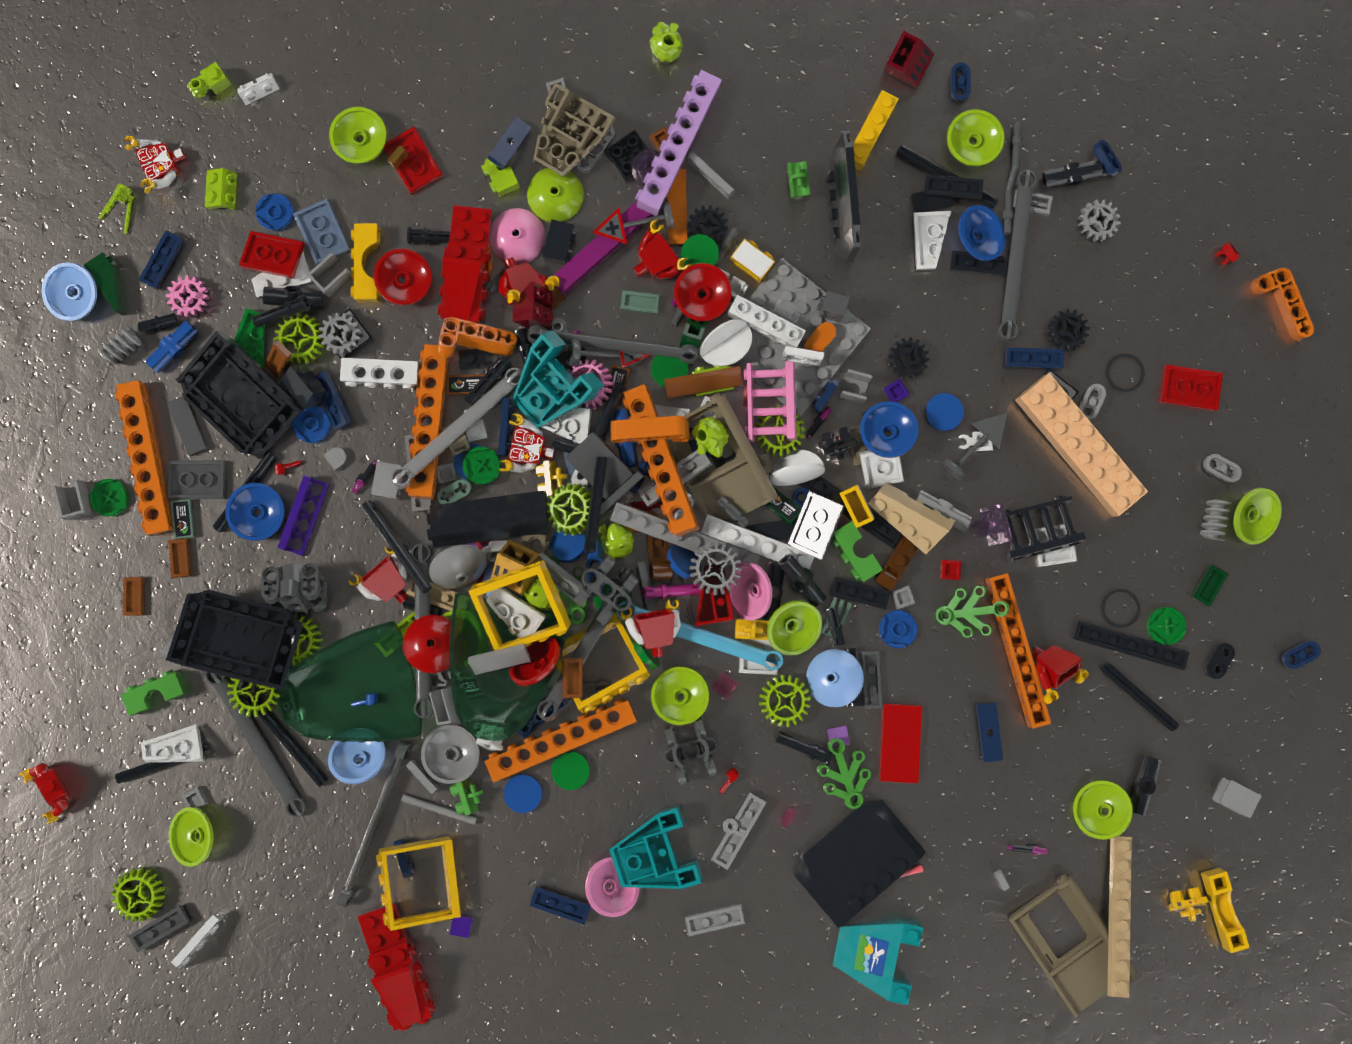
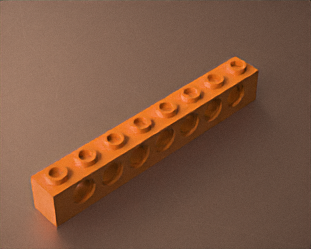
M424 344V350L420 352V361L423 362L422 369L419 368L418 380L421 381L420 387L416 389L418 406L414 408V417L417 418L416 425L413 424L412 436H415L414 443L410 445V455H413L412 458L428 445L421 444L423 437H430L429 443H431L442 431L449 357H442L438 354V345ZM431 363H438L436 369H429ZM436 381V385L433 388H427L428 382ZM427 400H434V404L431 407L425 406ZM426 418H431L432 423L424 426L423 421ZM439 455L412 478L411 484L406 488V493L411 498L434 500ZM420 474H425V481L418 483L417 477Z
M136 380L116 385L115 397L120 403L119 416L124 423L123 435L128 443L126 451L132 462L130 471L132 476L135 477L136 484H134V490L139 497L138 510L143 517L142 529L146 532V535L150 536L172 532V514L169 499H167V489L145 383ZM134 398L135 405L130 407L129 402ZM138 417L139 423L134 426L133 420ZM142 435L143 441L138 445L137 438ZM146 454L147 460L141 463V456ZM149 472L151 478L148 482H146L144 480V476L146 473ZM153 491L154 498L150 501L148 494ZM154 510L158 511V517L156 519L152 518V512Z
M645 384L623 392L625 396L623 403L632 415L629 419L659 417L650 390ZM644 404V410L637 412V407ZM657 440V445L653 448L649 447L651 441H639V445L642 444L644 449L642 456L651 468L648 469L649 475L652 480H655L657 487H654L658 498L661 497L663 502L661 509L663 514L669 518L670 522L667 525L670 533L681 537L699 530L698 522L668 440ZM663 457V463L656 465L657 458ZM669 474L670 480L667 483H662L663 476ZM672 492H676V499L669 501V495ZM678 510H682L683 516L680 519H675V513Z
M1004 573L986 578L985 581L992 605L1003 600L1010 606V611L1007 615L1003 617L996 616L1027 727L1034 729L1051 724L1009 575ZM1000 605L999 609L1005 611V606Z
M623 698L613 701V706L606 708L605 705L595 709L596 713L590 716L588 713L578 716V721L576 722L566 721L559 724L560 728L557 730L547 729L541 732L542 736L536 739L533 735L524 739V744L517 746L514 743L505 747L507 751L503 753L496 751L489 754L488 759L484 762L493 783L637 722L629 699L624 701ZM611 711L618 712L619 720L611 721L609 713ZM592 719H599L602 726L599 729H594L591 726ZM574 727H582L584 734L576 736L573 733ZM563 734L566 737L565 743H557L555 740L556 735ZM540 741L547 743V751L542 752L538 749ZM522 749H527L530 752L528 759H523L520 756ZM503 757H510L512 765L509 767L504 766L502 763Z

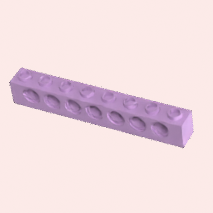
M703 70L700 71L699 76H694L691 82L693 88L691 92H686L683 99L685 104L683 108L679 107L675 115L677 121L675 124L671 123L667 132L669 137L667 141H662L659 148L661 154L659 157L655 156L651 165L654 168L651 173L648 172L643 181L645 186L643 190L639 189L635 199L638 200L636 207L654 216H658L720 88L722 79ZM701 91L705 96H699L697 92ZM689 108H696L697 112H691ZM681 124H688L690 128H683ZM680 140L682 144L676 145L673 141ZM671 156L674 158V160L668 161L665 159V157ZM663 172L666 174V177L661 178L657 173ZM653 188L656 189L658 193L652 194L649 192V190Z

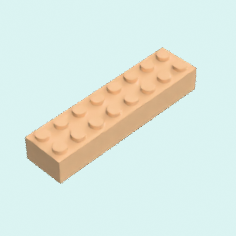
M1050 373L1043 375L1015 399L1112 517L1120 516L1148 492Z

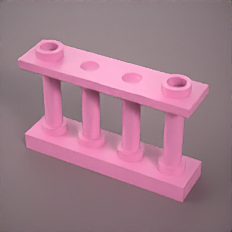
M785 361V367L772 370H753L752 364L747 363V369H744V380H747L748 426H745V434L748 440L755 442V435L784 434L789 441H797L794 362ZM783 377V379H786V386L774 389H754L753 378ZM783 396V398H786V405L777 408H754V397ZM783 415L787 417V424H784V426L754 428V416Z

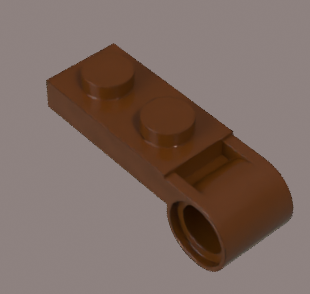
M647 534L651 580L672 579L671 562L667 560L668 542Z
M902 535L882 568L883 570L878 573L874 581L892 591L918 547Z

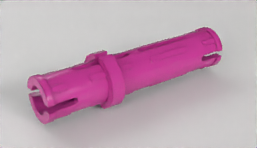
M699 583L668 586L660 584L656 587H643L642 595H645L643 596L644 600L652 598L664 600L666 597L700 595L701 590L697 588L700 586Z

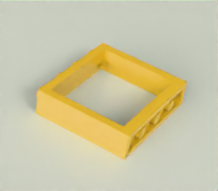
M544 560L475 584L468 591L494 650L525 644L528 647L534 641L543 642L549 639L551 635L556 634L560 636L565 634L571 625V621ZM538 575L558 624L503 643L482 594Z
M616 612L601 635L617 627L639 670L583 701L580 698H573L582 714L595 710L596 706L601 703L610 702L613 696L619 693L624 694L628 692L631 686L642 684L650 676L645 664L637 655L634 644ZM588 628L559 643L561 650L556 667L560 674L562 673L560 658L576 649Z
M446 836L379 849L376 861L377 866H381V874L378 875L379 885L383 886L384 894H381V903L386 908V913L383 914L384 925H388L390 931L461 917L453 845L450 837ZM441 845L449 909L394 919L387 855Z

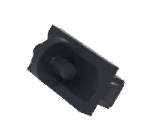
M847 426L839 429L840 436L834 437L832 432L822 434V441L818 442V445L825 455L829 454L830 457L837 456L838 460L844 459V453L849 452V448L858 446L857 440Z

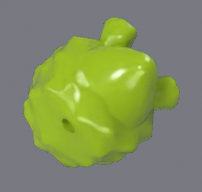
M660 21L652 30L653 37L649 41L651 44L650 48L660 62L671 63L680 57L683 44L680 33L677 32L679 26L676 23H671L668 26Z
M705 417L699 420L692 430V435L695 437L698 445L697 452L700 455L706 454L707 450L715 457L722 456L723 448L728 443L729 438L727 428L722 422L714 417Z
M618 523L611 524L609 528L606 525L599 528V532L603 534L601 537L602 547L609 556L614 559L625 558L632 552L634 537L631 529Z
M537 577L523 594L524 599L538 610L552 609L539 577Z

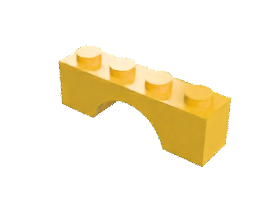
M883 90L879 94L853 143L855 168L860 171L899 99Z
M354 223V229L351 230V239L354 241V248H351V259L354 260V267H351V278L354 279V286H351V297H354L357 303H380V293L375 287L374 279L368 276L365 269L368 255L374 249L380 247L381 228L377 223Z
M1216 868L1202 872L1201 877L1223 949L1234 953L1250 948L1245 930L1233 909L1231 892L1233 890L1227 871Z

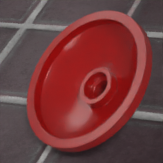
M394 249L385 253L377 261L373 275L375 287L380 295L387 301L397 305H411L420 301L428 293L432 281V274L427 261L420 254L409 249ZM403 278L406 282L400 283L398 280Z
M706 263L692 265L686 268L676 280L674 287L676 305L685 316L692 320L710 321L719 317L727 309L731 300L732 290L730 281L726 274L714 265ZM704 291L706 296L701 298L699 292Z
M426 615L418 618L408 627L403 638V650L408 662L414 668L425 673H439L449 669L459 658L462 649V638L458 628L449 619L439 615ZM429 640H434L435 644L433 647L428 646Z
M549 636L550 638L543 642L537 640L526 647L531 656V662L510 667V677L517 685L528 686L536 684L552 672L558 663L561 650L560 644L555 638Z

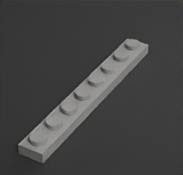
M616 501L610 517V521L691 551H697L700 554L703 553L700 549L701 546L705 550H709L708 543L711 544L712 548H715V542H718V548L722 549V545L726 544L725 551L732 547L733 550L730 554L738 553V556L734 558L735 561L741 560L742 563L751 562L757 564L760 558L759 554L698 531L677 537L669 531L667 525L670 522L669 520ZM710 553L713 559L719 561L727 558L722 553Z

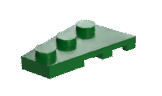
M246 308L234 341L264 368L265 325L256 328L253 324L252 316L261 313Z

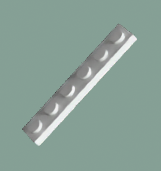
M707 514L700 531L705 535L777 562L785 555L791 554L802 568L810 569L815 557L791 545Z

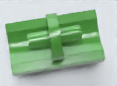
M807 161L787 163L791 198L810 196Z
M470 777L450 786L451 795H460L461 802L455 804L458 814L465 813V815H470L479 810L478 803H480L478 795L483 794V789L477 790L475 784H471Z

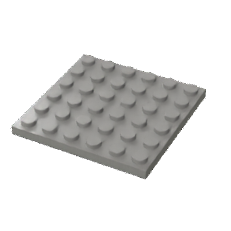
M781 258L748 301L806 330L797 347L800 349H804L806 340L820 324L829 322L836 328L834 339L823 350L824 357L819 366L794 362L796 414L799 413L801 416L871 328L847 309L840 323L818 317L820 311L817 310V306L821 296H825L826 292ZM750 328L752 332L751 347L747 354L733 365L735 367L740 366L743 373L744 369H747V363L752 364L753 370H772L785 367L786 360L782 359L785 346ZM783 377L753 378V381L763 389L783 388V386H786V379H783ZM773 396L781 404L786 405V398H783V396Z

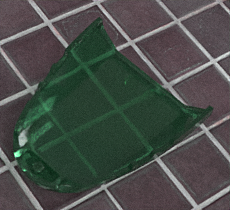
M455 593L449 646L450 678L455 712L463 727L479 739L500 741L510 738L521 730L531 718L547 689L555 668L543 680L528 686L517 685L511 679L510 667L475 675L468 663V657L495 650L471 596ZM483 598L502 642L506 643L517 639L510 632L506 623L498 617L486 602V599ZM539 610L546 617L536 632L558 624L554 612ZM568 630L565 634L560 636H557L556 634L551 635V637L555 638L560 644V656L566 641Z
M394 620L339 639L306 657L290 669L284 691L277 690V693L281 696L280 698L276 697L279 714L288 728H293L301 736L307 738L359 743L393 741L421 735L423 718L418 717L414 713V705L416 703L415 677L412 665L404 654V635ZM368 693L378 694V702L376 704L355 707L351 705L352 702L366 699V694ZM420 702L419 705H418V712L420 713V715H421V702Z

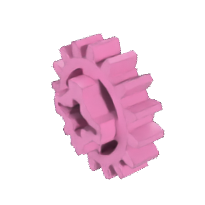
M188 275L185 276V280L179 276V282L172 281L174 286L167 287L171 292L166 294V297L170 299L167 304L172 306L171 310L177 312V315L181 317L184 314L187 318H190V313L195 317L197 316V311L203 313L204 311L201 307L208 306L205 300L210 299L208 295H205L208 289L203 287L204 283L202 281L198 282L196 277L191 279ZM193 285L198 289L199 293L194 292ZM177 301L181 302V306H183V308H181L177 304Z

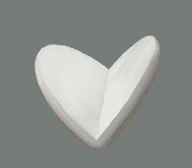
M733 319L719 325L703 341L700 348L701 357L707 363L715 366H727L736 363L747 354L751 347L752 332L749 325L742 319Z
M791 451L790 455L785 454L776 461L769 480L774 486L801 484L821 476L825 472V467L822 460L810 451Z

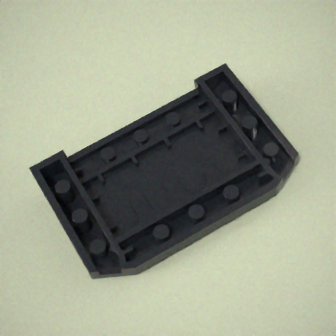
M842 131L841 137L832 150L829 159L830 171H827V181L831 183L829 201H833L830 215L831 220H834L835 227H832V237L836 239L837 254L845 262H853L861 247L853 142L849 139L851 131Z
M220 330L215 331L176 379L183 389L182 395L185 401L240 453L250 454L258 459L264 457L266 452L272 448L303 411L291 394L236 341Z
M205 590L194 594L189 593L186 596L166 661L284 691L303 624L286 609L213 590Z
M879 799L878 801L863 803L859 808L854 809L805 851L799 860L800 862L794 872V876L834 924L840 928L914 866L925 855L926 851L884 801Z

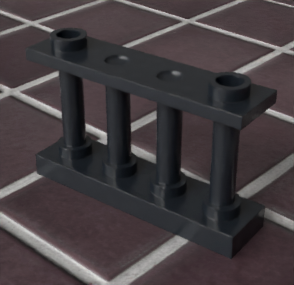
M1061 495L1054 498V501L1014 511L1006 509L999 512L995 522H1004L1012 547L1006 555L1008 563L1083 544L1086 540L1084 532L1077 533L1074 530L1067 505L1073 500L1072 496L1066 497ZM1057 507L1060 509L1067 531L1066 537L1062 538L1056 536L1048 510ZM1041 512L1049 537L1046 542L1040 543L1037 540L1030 514ZM1022 517L1030 541L1029 546L1023 548L1018 543L1011 519Z

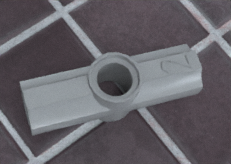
M920 490L915 498V501L918 499L923 502L924 506L941 512L942 516L954 519L953 527L962 532H965L971 522V516L954 508L955 506L943 499H937L925 491Z

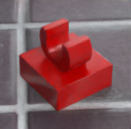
M1230 241L1221 247L1223 250L1216 254V257L1221 254L1226 255V260L1222 262L1223 265L1227 264L1230 260L1234 262L1241 256Z

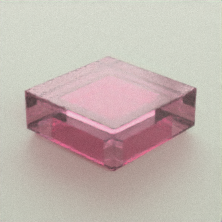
M722 672L711 688L727 699L738 684Z
M788 806L780 820L782 826L785 828L789 827L797 812L796 809Z

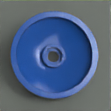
M982 205L971 206L962 213L959 219L958 230L965 249L973 257L982 261H991L999 257L1006 244L1004 226L999 217L991 209Z
M881 402L872 406L864 414L860 425L861 439L866 448L875 455L884 458H895L907 453L914 446L919 432L918 422L912 411L896 402ZM889 431L892 435L886 436L885 432Z
M249 483L239 487L231 494L226 504L225 514L229 527L236 535L246 540L259 541L271 537L279 530L284 520L285 509L280 495L273 488L261 483ZM256 509L261 510V514L259 516L255 514Z

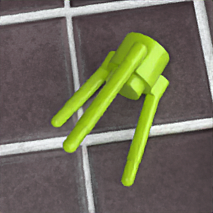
M117 184L112 197L98 218L101 220L106 213H109L116 201L123 204L128 201L124 225V234H127L134 196L131 195L132 189L122 184Z

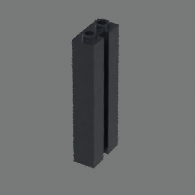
M542 490L431 505L430 513L427 514V522L430 525V529H427L428 540H432L434 548L548 533L549 523L546 513L547 501L545 492Z

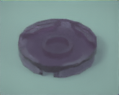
M646 149L634 157L632 173L639 185L645 186V183H643L645 176L648 172H652L654 168L651 166L655 156H660V152ZM663 172L657 173L661 178L666 177V174Z

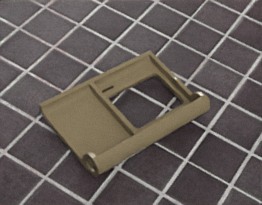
M720 393L709 397L710 402L684 417L691 422L709 411L714 412L716 418L727 428L729 433L728 441L736 454V458L709 473L700 472L687 481L686 485L704 519L709 514L731 522L733 519L724 511V508L717 504L721 497L725 496L730 500L729 503H733L743 513L742 515H745L778 498V495L725 394L720 395ZM667 439L676 465L693 453L688 442H673L671 439Z
M1064 874L1056 880L1057 882L1013 913L1009 917V921L1076 1019L1080 1012L1107 993L1109 930L1072 875L1067 876ZM1055 894L1061 896L1087 935L1085 940L1059 958L1054 955L1029 918L1031 911ZM1130 962V982L1138 977V973Z

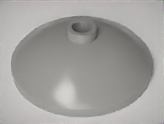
M453 546L442 551L433 559L429 567V575L433 583L441 588H464L481 577L486 569L487 560L483 551L475 546Z
M445 725L432 731L425 739L421 750V760L426 772L434 780L445 784H454L467 779L475 771L480 758L479 745L476 744L475 737L467 729L457 725ZM452 750L456 752L454 758H451L449 755Z

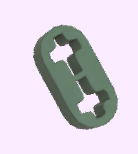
M460 478L438 492V501L441 504L453 503L465 497L471 492L472 483L467 478ZM460 483L467 485L466 491L464 489L457 491L456 489L461 485ZM444 491L446 494L450 492L454 493L449 497L450 500H448V498H443Z

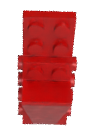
M453 205L450 240L448 247L444 248V257L442 258L444 285L440 286L442 304L438 305V315H440L443 321L448 317H454L481 324V321L485 318L483 302L487 299L485 283L489 280L487 264L491 261V251L488 249L492 217L491 209Z
M396 902L392 903L394 919L401 918ZM383 906L360 914L357 917L370 953L368 965L375 973L371 978V983L379 993L383 1007L387 1009L389 1025L393 1026L394 1031L398 1029L404 1031L411 1028L414 1023L424 1024L430 1021L435 1012V1004L433 999H430L428 993L429 986L423 978L421 963L417 961L414 943H411L410 937H407L405 928L390 931L388 925H384L383 914L386 913V908Z

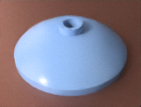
M61 263L52 267L45 275L42 283V298L47 309L54 316L62 320L74 321L84 318L91 312L97 299V287L94 278L87 269L75 263Z
M830 649L821 652L812 660L807 670L806 680L811 695L819 703L828 707H843L853 702L860 694L864 683V674L860 663L852 654L839 649ZM831 674H833L835 677L834 681L832 682L829 680V676Z
M355 729L343 734L334 742L328 755V765L331 773L336 779L346 784H360L370 780L380 771L385 762L386 748L384 742L376 733L367 729Z

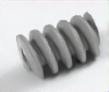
M127 325L128 331L123 328L121 329L122 336L115 333L117 340L109 338L110 345L104 342V350L99 347L96 348L108 363L116 365L118 363L117 358L123 360V354H130L129 349L136 350L135 344L138 346L142 345L140 337L129 325Z
M1219 499L1207 501L1206 505L1210 508L1205 509L1204 512L1208 515L1204 516L1203 520L1208 523H1202L1201 527L1205 530L1200 531V535L1207 539L1224 541L1219 536L1226 535L1221 528H1225L1228 525L1222 522L1223 520H1229L1224 513L1231 512L1226 506L1232 505V503Z

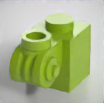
M214 62L200 71V76L191 79L187 87L194 98H201L205 96L209 89H212L217 95L232 84L221 67Z
M486 158L485 164L481 168L485 176L489 175L492 180L489 185L493 193L497 192L499 197H502L520 188L511 166L499 170L500 167Z

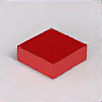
M941 560L940 579L960 580L962 561Z

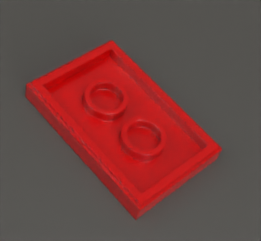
M414 126L386 142L384 150L388 157L399 146L404 148L408 154L407 158L396 170L411 195L443 177L441 170Z
M250 231L239 266L244 269L294 279L305 244L302 241Z
M1166 364L1164 366L1160 403L1218 411L1223 373Z

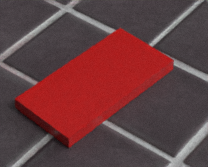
M883 703L879 781L919 784L922 706Z

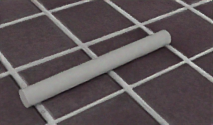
M403 794L401 799L402 802L475 825L477 821L475 816L465 815V813L458 814L456 810Z

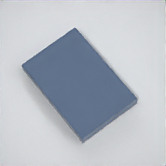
M328 198L293 213L316 266L331 252L336 257H339L351 251Z

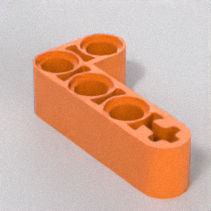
M1279 268L1252 281L1250 287L1254 294L1262 295L1272 291L1292 339L1300 341L1313 334L1314 326L1289 269ZM1278 274L1282 276V282L1278 280ZM1260 281L1264 282L1265 289L1260 286ZM1285 292L1290 295V299L1285 297ZM1292 309L1297 312V317L1293 316Z
M448 317L442 325L437 352L442 357H451L455 352L456 344L494 354L510 356L514 352L517 337L513 332Z
M684 416L611 421V442L614 443L671 439L673 442L689 441V421Z

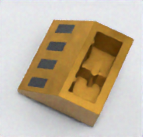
M508 540L497 553L491 579L542 561L541 556L531 549ZM538 575L504 587L522 596Z

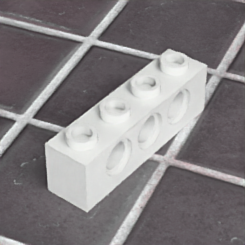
M739 295L736 296L728 311L730 318L746 321L753 330L784 346L797 348L806 331Z
M341 358L340 381L348 387H357V384H365L364 387L376 388V385H384L383 388L387 389L403 386V389L414 390V387H420L418 371L421 368V364L418 361ZM360 369H365V376L362 378H358V371ZM379 370H384V377L381 379H377V372ZM398 371H403V378L400 380H396V373Z

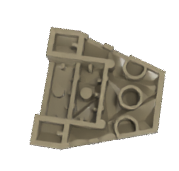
M554 83L546 98L545 118L542 117L541 124H543L542 133L538 135L533 159L565 177L608 134L616 117L559 84Z

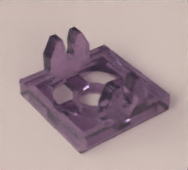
M1003 503L979 509L982 519L975 521L971 528L980 527L981 530L974 532L973 536L979 538L986 536L988 546L1012 541Z

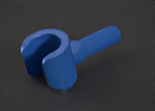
M368 693L366 694V699L352 702L351 705L355 707L376 704L378 702V694Z

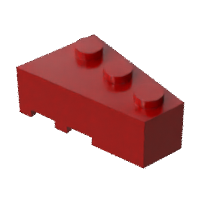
M722 563L721 565L712 564V568H710L711 571L707 573V575L716 572L720 575V577H722V575L720 574L721 570L719 569H722L721 566L724 565V563ZM704 565L703 573L709 569V565ZM724 567V568H723V574H724V576H725V578H726L725 567ZM710 576L705 579L707 583L712 585L722 584L717 576ZM704 586L700 592L695 626L734 620L727 587L723 588L724 594H721L720 589H717V595H714V589L710 588V592L707 594V587Z

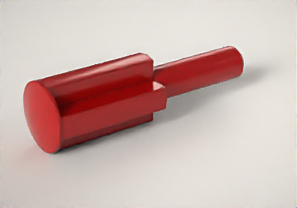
M644 501L631 502V507L642 511H652V508H659L663 505L662 501L655 503L651 507H647Z

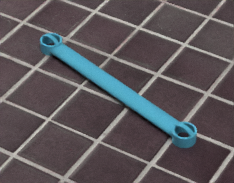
M627 601L620 603L619 607L627 604ZM631 603V606L634 610V612H632L631 618H634L633 615L651 612L636 607L633 603ZM628 610L622 611L623 613L629 615ZM616 611L617 616L619 617V619H621L622 621H626V620H623V619L620 617V614H619L620 611ZM681 622V627L676 635L677 637L763 665L768 670H777L783 664V657L777 651H767ZM769 654H776L780 661L770 659L767 656ZM766 661H767V662H770V663H773V664H776V665H778V666H777V667H774V668H773V667H770V666L766 663Z

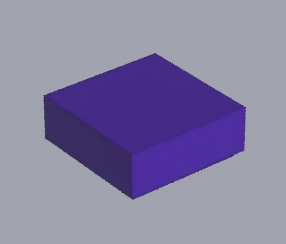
M900 378L883 389L891 402L897 403L910 395Z
M461 915V917L453 918L449 935L469 938L473 917Z

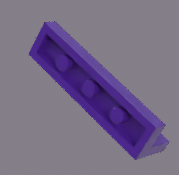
M305 475L303 476L277 548L304 556L330 484ZM314 483L323 486L321 494L315 497L311 491ZM313 501L316 507L315 511L308 515L305 506ZM306 519L309 524L308 530L301 533L298 525ZM300 537L303 543L300 551L290 548L293 540Z

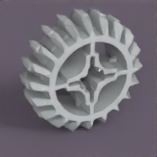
M715 542V548H712L711 544L708 543L709 550H705L701 546L700 549L703 553L695 552V555L699 557L698 560L691 559V562L696 563V566H690V569L696 570V573H692L690 576L698 577L694 584L701 582L702 584L699 589L702 590L706 586L707 594H709L710 588L714 589V595H717V589H720L721 594H724V587L731 591L732 589L729 584L737 585V582L733 580L734 577L737 579L741 578L740 575L736 574V571L740 572L742 568H736V565L742 562L741 560H734L738 553L731 555L732 547L725 551L726 544L722 545V549L718 548V542ZM710 553H722L727 558L717 562L711 557ZM705 557L709 563V569L700 575V563ZM710 560L715 565L725 563L721 566L722 569H719L721 570L720 574L722 577L716 572L707 575L711 571L710 568H712ZM731 562L732 574L727 580L723 574V568ZM710 576H717L722 584L712 585L707 583L705 579Z

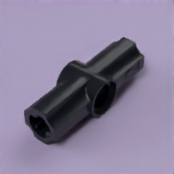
M1099 160L1081 164L1073 162L1062 166V168L1043 171V185L1045 188L1065 184L1066 186H1072L1084 180L1101 177L1103 175L1102 163Z
M286 286L285 288L264 287L263 304L282 306L288 300L293 301L299 299L301 295H305L310 302L311 308L322 309L323 292L302 290L299 286Z
M791 554L785 555L778 562V565L792 581L791 587L795 592L802 593L814 607L819 606L825 601V594L812 580L813 573L807 568H802Z
M769 562L767 575L771 586L777 587L779 594L777 597L772 598L770 608L762 617V620L769 621L781 604L785 572L778 563Z
M1146 755L1143 756L1138 777L1133 783L1134 791L1131 798L1133 813L1146 816L1151 796L1156 790L1155 782L1162 760ZM1144 781L1148 782L1146 790H1142L1141 787Z

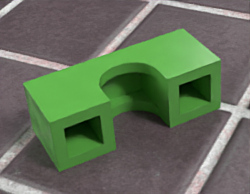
M848 521L835 530L831 541L836 548L839 547L842 554L840 555L846 564L849 563L852 567L851 574L855 580L859 579L861 582H865L883 569L872 553L861 558L855 555L853 546L857 540L862 538V535L853 521Z
M169 670L162 673L163 677L159 679L153 677L145 680V684L138 687L136 684L126 688L127 692L122 693L121 697L128 715H136L153 708L151 694L155 690L162 693L165 701L189 693L181 671L174 672Z

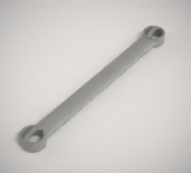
M519 368L507 370L505 377L406 465L395 469L391 474L393 485L399 489L407 488L411 484L413 477L509 392L517 388L518 383H511V381L518 374L521 376L522 370ZM407 474L409 476L405 483H397L403 475Z

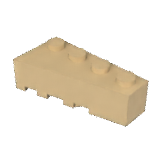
M887 482L868 502V505L925 554L950 531L955 523L954 519L942 516L941 512L924 506V503L918 499L916 501L908 497L907 493Z

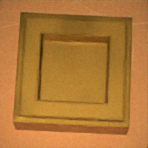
M399 146L390 155L388 161L392 167L397 169L407 158L408 154L404 148Z

